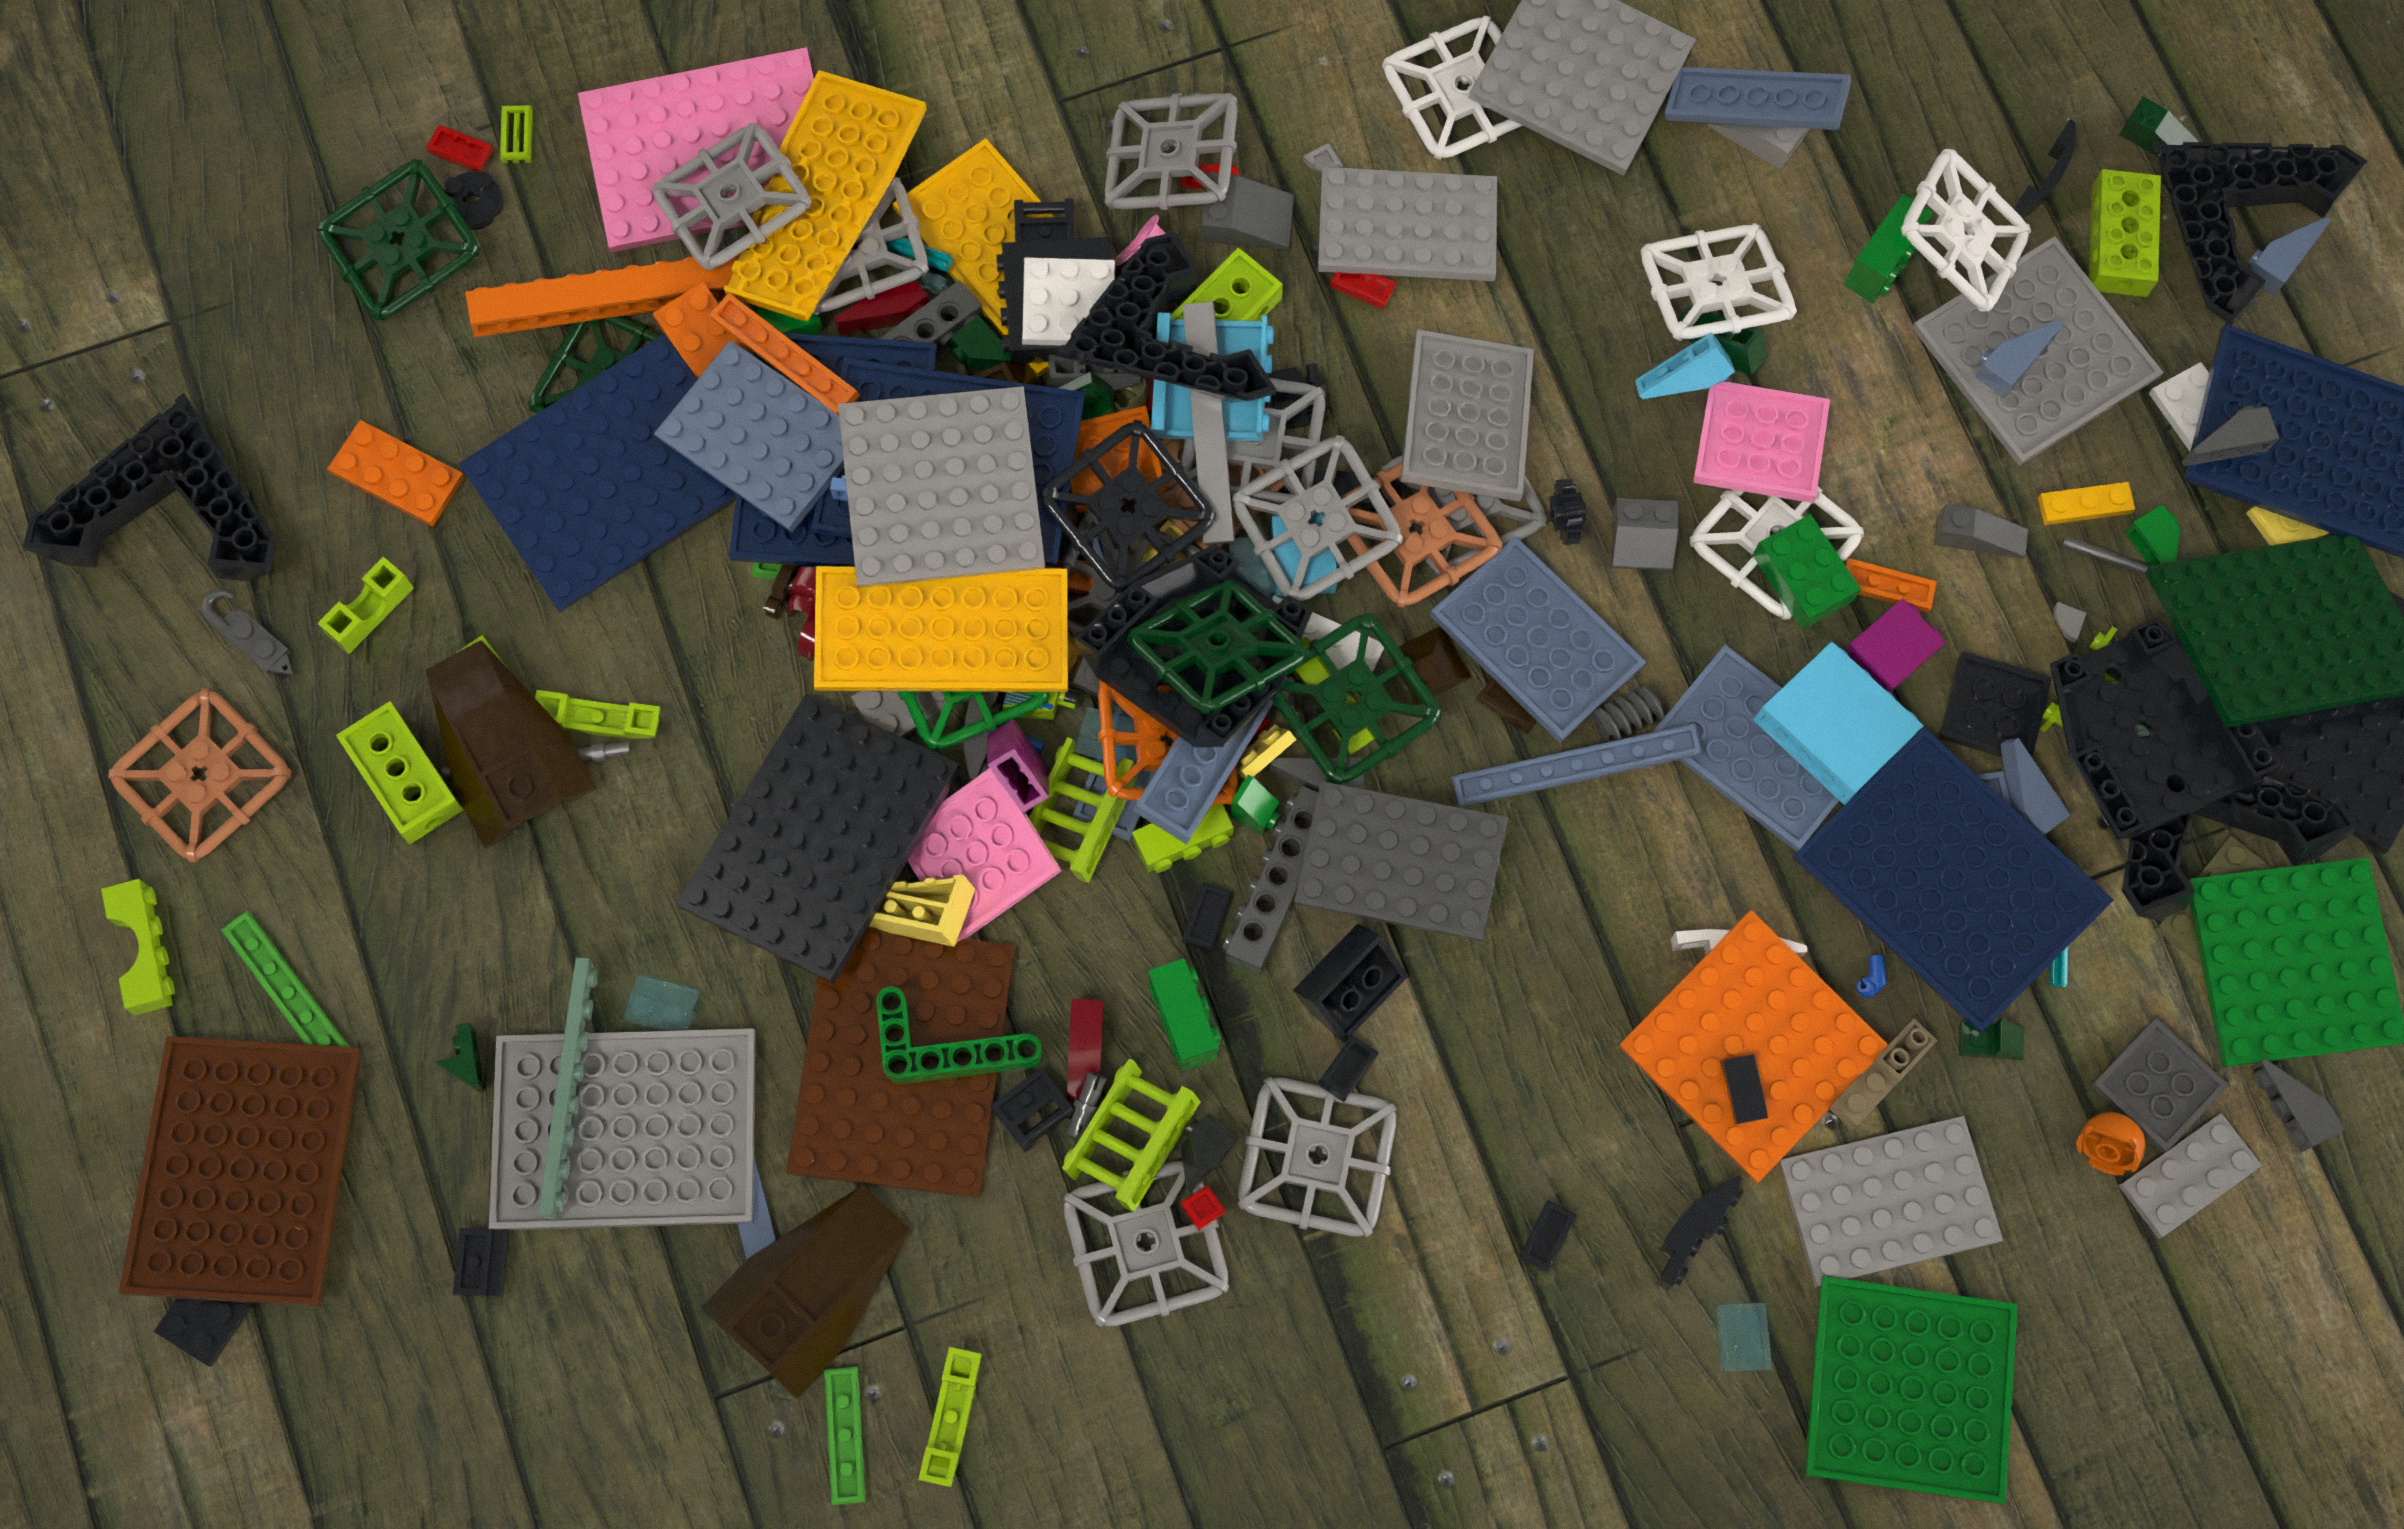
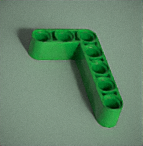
M889 986L882 989L877 996L876 1003L883 1068L887 1078L895 1084L1029 1069L1038 1065L1042 1059L1040 1041L1032 1034H1018L912 1047L908 1004L904 993L897 987ZM889 998L900 999L901 1004L896 1010L891 1011L884 1008V1003ZM892 1029H901L904 1032V1036L900 1041L891 1042L887 1039L888 1033ZM1030 1044L1036 1048L1035 1054L1030 1058L1020 1056L1018 1052L1023 1045ZM999 1048L1004 1052V1056L1000 1061L991 1062L986 1058L987 1053L991 1049ZM961 1052H967L972 1056L970 1063L965 1066H959L954 1062L956 1055ZM929 1056H935L940 1061L935 1069L927 1070L922 1066L924 1059ZM897 1060H903L907 1063V1068L900 1074L890 1071L892 1063Z

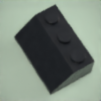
M1357 923L1293 991L1307 1010L1340 1041L1345 1043L1409 975L1380 935Z

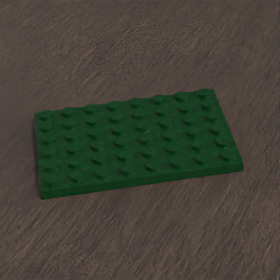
M2332 535L2150 565L2145 571L2150 584L2226 728L2404 695V617L2366 549L2356 537Z

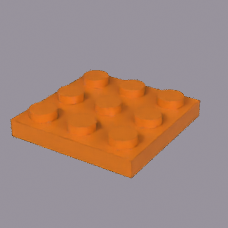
M1146 405L1081 421L1075 461L1081 457V453L1087 448L1091 450L1121 426L1133 423V420H1141L1142 424L1151 429ZM1131 435L1098 459L1112 479L1128 467ZM1140 437L1137 469L1148 483L1151 484L1163 474L1158 457ZM1087 467L1071 480L1072 492L1078 495L1091 496L1104 486L1090 467ZM1165 485L1159 488L1156 493L1165 492ZM1076 505L1078 513L1089 509L1087 506Z

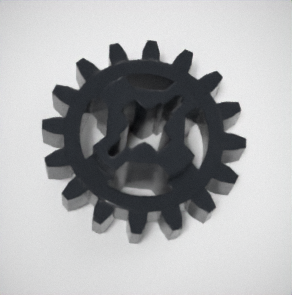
M1573 479L1556 480L1554 496H1550L1549 511L1554 531L1560 532V540H1562L1563 545L1580 544L1582 528H1586V504L1582 499L1581 492H1576V484L1573 483Z

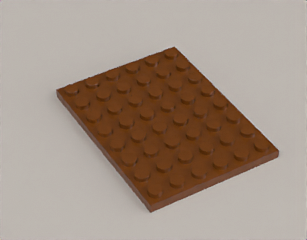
M868 927L836 982L832 984L818 977L786 1171L788 1175L980 1198L992 1118V1108L990 1105L994 1103L998 1072L907 1084L891 1082L886 1076L882 1063L876 1002L879 992L889 986L897 987L904 993L908 1004L912 1047L1002 1037L1016 949L1015 945L962 939L956 942L955 947ZM889 998L884 1003V1008L891 1011L896 1010L900 1006L901 1001L898 998ZM892 1029L888 1033L887 1039L891 1042L900 1041L904 1036V1032L901 1029ZM991 1049L987 1053L986 1058L991 1062L1000 1061L1001 1049ZM961 1052L956 1055L954 1062L959 1066H965L970 1063L972 1056L967 1052ZM929 1056L924 1059L922 1066L927 1070H932L938 1066L940 1060L935 1056ZM897 1060L892 1063L890 1071L900 1074L907 1068V1063L903 1060Z
M166 1037L120 1282V1294L321 1307L362 1056L360 1048Z

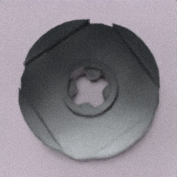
M466 172L456 177H451L445 182L444 191L448 197H452L457 203L456 209L470 230L486 228L494 222L493 218L497 213H501L503 209V196L499 186L488 173ZM471 196L480 197L479 200L475 201L474 206H470L466 202Z

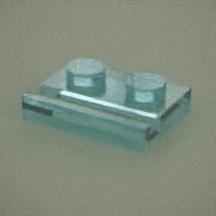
M1087 707L1075 746V752L1103 759L1102 743L1098 741V732L1101 730L1098 709ZM1112 713L1113 729L1117 732L1134 733V721L1132 718ZM1114 744L1116 763L1120 764L1122 757L1134 761L1136 764L1135 745Z
M637 974L636 984L632 989L623 1017L624 1020L663 1031L689 1030L696 1008L695 1005L700 995L699 990Z
M1766 1303L1717 1305L1722 1372L1771 1370Z

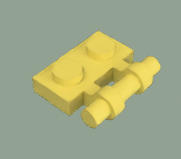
M1276 724L1268 731L1263 730L1257 735L1258 739L1242 753L1236 763L1237 773L1245 779L1247 775L1254 777L1297 739L1289 730L1279 728Z

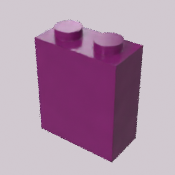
M1902 598L1854 639L1845 651L1859 667L1869 672L1871 677L1884 690L1892 693L1936 655L1946 642L1934 626H1929L1921 618L1918 609L1912 604H1907Z
M1012 719L997 730L987 735V765L1021 812L1024 813L1049 798L1048 766L1016 721Z

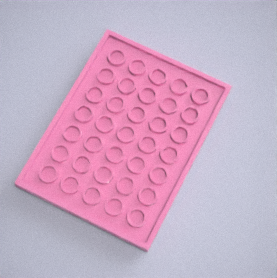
M807 47L578 93L610 253L681 239L675 236L671 230L672 224L658 205L652 189L655 182H659L664 176L698 156V151L704 148L706 151L737 130L748 126L749 123L759 124L768 133L777 148L780 149L783 139L814 80ZM755 141L747 164L751 172L771 161L759 141ZM741 143L713 160L718 170L736 159ZM705 165L678 183L695 185L712 173ZM771 177L760 183L763 189L765 184H769ZM732 191L728 192L727 198H731L735 193ZM672 195L668 197L681 217L701 205L698 199L694 197ZM708 216L692 226L690 232L693 236L710 233L713 222ZM740 220L727 229L744 226L746 224L743 220Z

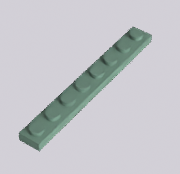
M576 957L538 1209V1215L546 1220H557L558 1212L563 1211L565 1204V1193L561 1192L563 1179L567 1180L570 1170V1161L566 1160L567 1148L572 1147L575 1131L574 1127H571L572 1115H577L579 1108V1096L575 1095L576 1086L583 1079L584 1064L580 1063L581 1052L586 1051L588 1046V1032L585 1031L586 1019H591L593 1012V1001L589 1000L591 988L596 987L598 971L594 969V965L589 958Z

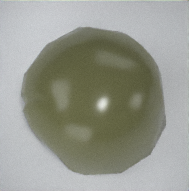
M1140 376L1139 383L1112 391L1113 413L1146 405L1149 395L1145 377Z

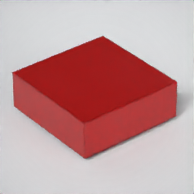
M1208 1185L1180 1203L1198 1232L1226 1213Z

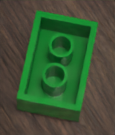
M1904 193L1856 258L1843 284L1872 304L1879 295L1886 296L1894 284L1893 281L1904 271L1913 253L1916 254L1918 251L1901 232L1905 216L1914 201ZM1924 206L1916 222L1919 225H1931L1928 222L1933 211Z
M1811 514L1760 541L1752 554L1801 630L1852 603L1861 590Z
M1185 958L1148 971V986L1181 1073L1217 1060V1053L1221 1049L1220 1043L1222 1042L1216 1025L1210 1026L1208 1022L1210 1019L1208 1014L1210 1009L1205 995L1199 996L1197 990H1199L1197 985L1199 980L1193 965L1187 966Z

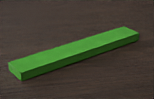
M244 912L221 929L306 1045L350 1047L250 912Z

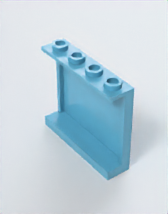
M1158 313L1156 340L1169 343L1171 339L1186 344L1184 320L1171 319L1170 313ZM1262 315V321L1215 320L1218 355L1224 356L1251 349L1264 371L1272 373V355H1267L1268 344H1273L1274 326L1268 325L1267 315ZM1154 379L1151 430L1157 438L1194 439L1190 389ZM1271 396L1238 403L1222 400L1226 440L1263 441V431H1269V413H1264L1265 402H1270Z
M1833 642L1825 647L1771 698L1753 719L1755 723L1843 805H1846L1924 726L1912 712L1907 711L1896 701L1889 691L1884 690L1871 677L1869 672L1859 667L1845 650L1839 648Z

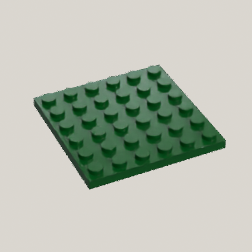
M2369 857L2188 879L2195 890L2189 905L2222 1068L2255 1064L2265 1059L2271 1062L2404 1045V1020Z
M1822 1276L1818 1295L1804 1476L2001 1505L2006 1504L2018 1304Z

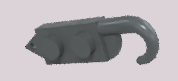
M218 589L206 595L201 608L203 616L211 625L268 675L278 673L294 676L289 658L291 652L245 611H233L222 618L213 609V602L217 598L227 597L232 599L234 597L233 593L228 590Z

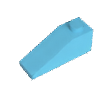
M1711 332L1640 376L1635 382L1639 396L1642 399L1707 389L1725 381L1735 370L1730 356Z

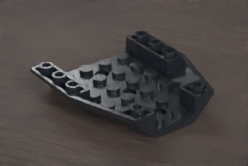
M1216 544L1133 582L1075 637V643L1098 679L1193 747H1224L1281 689L1287 673L1265 684V688L1258 692L1252 691L1221 709L1210 711V714H1203L1201 710L1192 706L1168 682H1163L1157 676V671L1134 650L1127 641L1129 630L1168 610L1174 602L1178 600L1185 601L1213 585L1225 582L1226 579L1234 580L1235 584L1244 588L1266 610L1271 609L1277 615V620L1300 641L1312 615V610L1289 594L1277 604L1237 576L1239 560ZM1222 595L1193 611L1201 619L1219 611ZM1232 596L1229 613L1236 620L1242 623L1255 616L1238 599ZM1237 610H1243L1247 612L1249 616L1240 618L1237 617L1233 612ZM1175 619L1156 630L1179 632L1189 625L1183 619ZM1262 627L1251 633L1261 641L1284 643L1269 628L1264 629ZM1212 642V644H1213V645H1216V646H1220V645H1223V644H1224V643L1218 644V643H1216V642ZM1146 643L1166 663L1184 654L1177 646ZM1256 655L1247 660V662L1260 673L1286 658ZM1196 664L1177 673L1203 697L1207 675ZM1235 668L1224 672L1216 677L1212 698L1246 681V679ZM1167 685L1173 689V692L1162 693L1157 687Z
M2159 618L2132 628L2123 639L2086 655L2080 656L2079 652H2076L2050 664L2069 757L2117 839L2136 838L2236 794L2282 766L2256 723L2225 727L2178 635ZM2103 673H2113L2117 677L2118 684L2112 685L2107 683ZM2142 725L2146 727L2149 731V737L2142 738L2138 736L2135 732V726ZM2167 779L2177 780L2181 785V791L2174 792L2170 790L2167 786Z

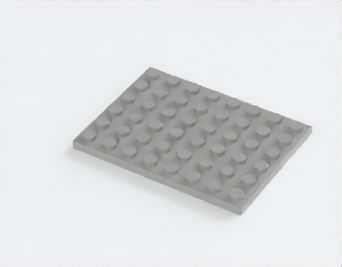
M755 1029L588 1033V1046L586 1051L581 1052L580 1063L584 1064L583 1079L581 1083H577L575 1095L579 1096V1108L577 1115H572L571 1127H574L575 1131L572 1147L567 1148L566 1160L570 1161V1170L567 1180L563 1179L561 1192L565 1193V1204L563 1211L558 1212L557 1220L541 1218L538 1215L564 1034L496 1036L489 1229L535 1230L753 1223Z

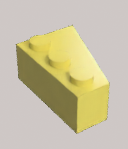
M963 874L953 875V878L941 880L927 878L924 879V882L907 883L906 881L895 882L868 927L955 947L975 888Z

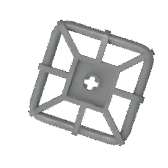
M1175 93L1171 97L1136 99L1126 103L1122 101L1117 105L1118 110L1114 116L1111 144L1106 152L1108 167L1104 202L1110 209L1124 210L1160 207L1161 210H1169L1171 206L1210 204L1217 201L1221 203L1226 198L1225 194L1230 183L1232 157L1237 147L1234 139L1238 110L1237 98L1233 94L1214 93L1182 96L1181 93ZM1210 106L1195 120L1179 121L1182 108ZM1170 109L1168 122L1148 123L1136 112ZM1226 112L1223 139L1201 141L1202 131L1222 113ZM1125 119H1129L1143 131L1141 145L1122 146ZM1170 146L1175 147V150L1167 154L1164 152L1169 150ZM1221 153L1218 184L1213 182L1198 168L1200 154ZM1139 158L1138 169L1117 186L1120 162L1123 159ZM1193 176L1209 192L1170 195L1172 177ZM1161 178L1159 195L1124 198L1145 179Z
M749 123L748 126L737 130L706 151L704 148L698 151V156L667 174L659 182H655L652 189L658 205L672 224L671 230L674 235L681 238L694 260L704 270H713L757 242L759 245L765 242V237L794 220L804 211L809 210L812 202L806 188L792 170L791 161L786 155L781 154L768 133L757 123ZM755 141H759L771 161L751 172L747 164ZM741 143L736 159L718 170L713 160ZM705 165L712 173L695 185L678 183ZM779 173L795 194L764 191L760 183ZM732 191L735 193L731 198H727L728 192ZM669 195L694 197L698 199L701 205L681 217L668 197ZM765 204L791 206L758 228L749 216ZM709 216L713 226L703 251L690 232V228ZM743 220L751 232L717 253L724 230Z
M894 176L855 242H860L858 249L853 250L851 248L813 314L818 315L822 312L831 311L864 298L868 300L876 298L875 294L912 282L927 274L929 270L927 255L918 230L920 223L913 214L906 189L901 183L900 178ZM894 197H896L903 220L897 225L882 230L879 221ZM908 235L915 260L912 261L890 253L886 242ZM887 264L904 270V272L871 283L868 271ZM860 274L862 287L831 297L842 280Z
M1270 378L1278 392L1304 396L1284 410L1264 408V413H1269V431H1263V441L1226 440L1228 463L1244 466L1241 485H1230L1231 497L1249 483L1252 467L1272 470L1281 465L1282 447L1306 451L1320 443L1325 412V392L1321 387L1317 388L1306 383ZM1313 405L1308 439L1284 435L1286 421L1308 406ZM1185 439L1181 463L1185 467L1183 469L1184 472L1198 488L1197 467L1192 470L1195 442L1194 439ZM1317 458L1303 466L1301 484L1304 490L1311 488L1313 485ZM1285 476L1280 480L1291 494L1260 490L1251 495L1250 498L1281 505L1298 494L1288 476Z
M1341 435L1323 440L1290 460L1286 458L1280 461L1281 465L1244 485L1237 493L1233 494L1231 500L1234 503L1236 515L1255 546L1254 552L1256 556L1262 558L1281 593L1285 597L1289 594L1297 601L1309 599L1345 578L1347 580L1353 578V573L1389 554L1397 545H1401L1403 540L1399 524L1379 492L1380 486L1378 482L1372 480L1354 447L1345 440V436ZM1332 450L1324 480L1304 490L1294 471ZM1343 453L1362 488L1341 500L1333 486V481L1341 454ZM1285 476H1288L1298 494L1281 505L1250 498L1251 495ZM1369 497L1388 531L1355 524L1347 509ZM1247 508L1279 515L1287 531L1270 541H1265ZM1314 513L1324 514L1325 517L1322 519L1323 525L1319 527L1315 523L1310 525L1311 515ZM1354 534L1383 541L1380 545L1348 563L1337 547V544ZM1293 540L1302 556L1294 583L1291 586L1272 551ZM1330 549L1339 568L1302 588L1310 560Z
M1403 455L1391 460L1385 466H1382L1380 470L1385 472L1401 463ZM1524 475L1523 496L1532 513L1502 504L1500 499L1496 497L1473 494L1475 496V503L1487 519L1499 514L1527 523L1500 536L1499 538L1503 542L1502 548L1514 537L1522 540L1536 533L1547 524L1548 517L1545 514L1544 507L1526 475ZM1403 482V485L1409 486L1418 490L1420 488V485ZM1428 487L1427 493L1439 509L1456 500L1452 490ZM1465 508L1446 518L1455 532L1460 533L1474 527L1479 537L1486 539ZM1412 523L1409 531L1411 533L1416 531L1419 535L1422 534L1419 524ZM1451 545L1442 549L1441 555L1449 566L1455 567L1481 552V550L1472 549L1447 561ZM1430 558L1425 559L1429 567L1435 570L1434 574L1441 575Z
M1269 1077L1263 1081L1264 1085L1258 1094L1250 1135L1246 1136L1244 1143L1247 1146L1238 1187L1239 1202L1237 1204L1241 1210L1245 1209L1253 1215L1297 1224L1300 1229L1307 1230V1227L1348 1236L1364 1235L1368 1237L1373 1233L1372 1229L1378 1220L1386 1177H1389L1391 1167L1388 1165L1397 1125L1396 1107L1393 1103L1389 1104L1380 1098L1353 1092L1350 1093L1345 1102H1342L1316 1084L1288 1078L1272 1079ZM1281 1090L1325 1099L1321 1122L1298 1118ZM1271 1096L1274 1097L1291 1123L1287 1144L1262 1139ZM1333 1101L1378 1111L1352 1129L1329 1124ZM1381 1120H1384L1376 1163L1351 1158L1355 1137ZM1316 1147L1322 1148V1154L1327 1156V1160H1322L1320 1164H1314L1313 1159L1309 1157V1152H1315ZM1260 1149L1285 1154L1281 1174L1251 1193ZM1349 1168L1373 1173L1365 1218L1345 1189ZM1284 1183L1307 1187L1302 1212L1266 1205L1256 1201ZM1315 1189L1337 1194L1356 1224L1310 1214Z
M1182 1161L1163 1164L1154 1180L1179 1174L1165 1201L1158 1205L1141 1209L1139 1204L1135 1212L1110 1217L1082 1201L1083 1199L1116 1191L1115 1188L1102 1181L1079 1187L1070 1194L1066 1193L1062 1199L1065 1202L1063 1206L1064 1217L1075 1255L1072 1259L1074 1267H1078L1089 1311L1096 1320L1095 1324L1101 1328L1104 1325L1108 1327L1119 1326L1158 1314L1164 1317L1169 1315V1311L1212 1300L1222 1293L1226 1294L1230 1287L1228 1285V1270L1216 1230L1219 1228L1218 1221L1215 1220L1199 1232L1194 1224L1176 1229L1171 1207L1186 1182ZM1131 1170L1122 1172L1123 1175L1120 1177L1128 1176ZM1203 1181L1192 1191L1193 1194L1204 1187ZM1076 1209L1108 1226L1113 1247L1087 1253ZM1204 1232L1215 1276L1184 1259L1179 1238ZM1142 1234H1147L1148 1238L1155 1239V1244L1151 1245L1150 1251H1145L1144 1248H1138L1136 1245L1137 1242L1141 1241ZM1116 1256L1121 1278L1102 1308L1090 1263ZM1181 1268L1211 1286L1165 1299L1159 1274ZM1151 1276L1157 1299L1156 1302L1111 1313L1128 1282Z

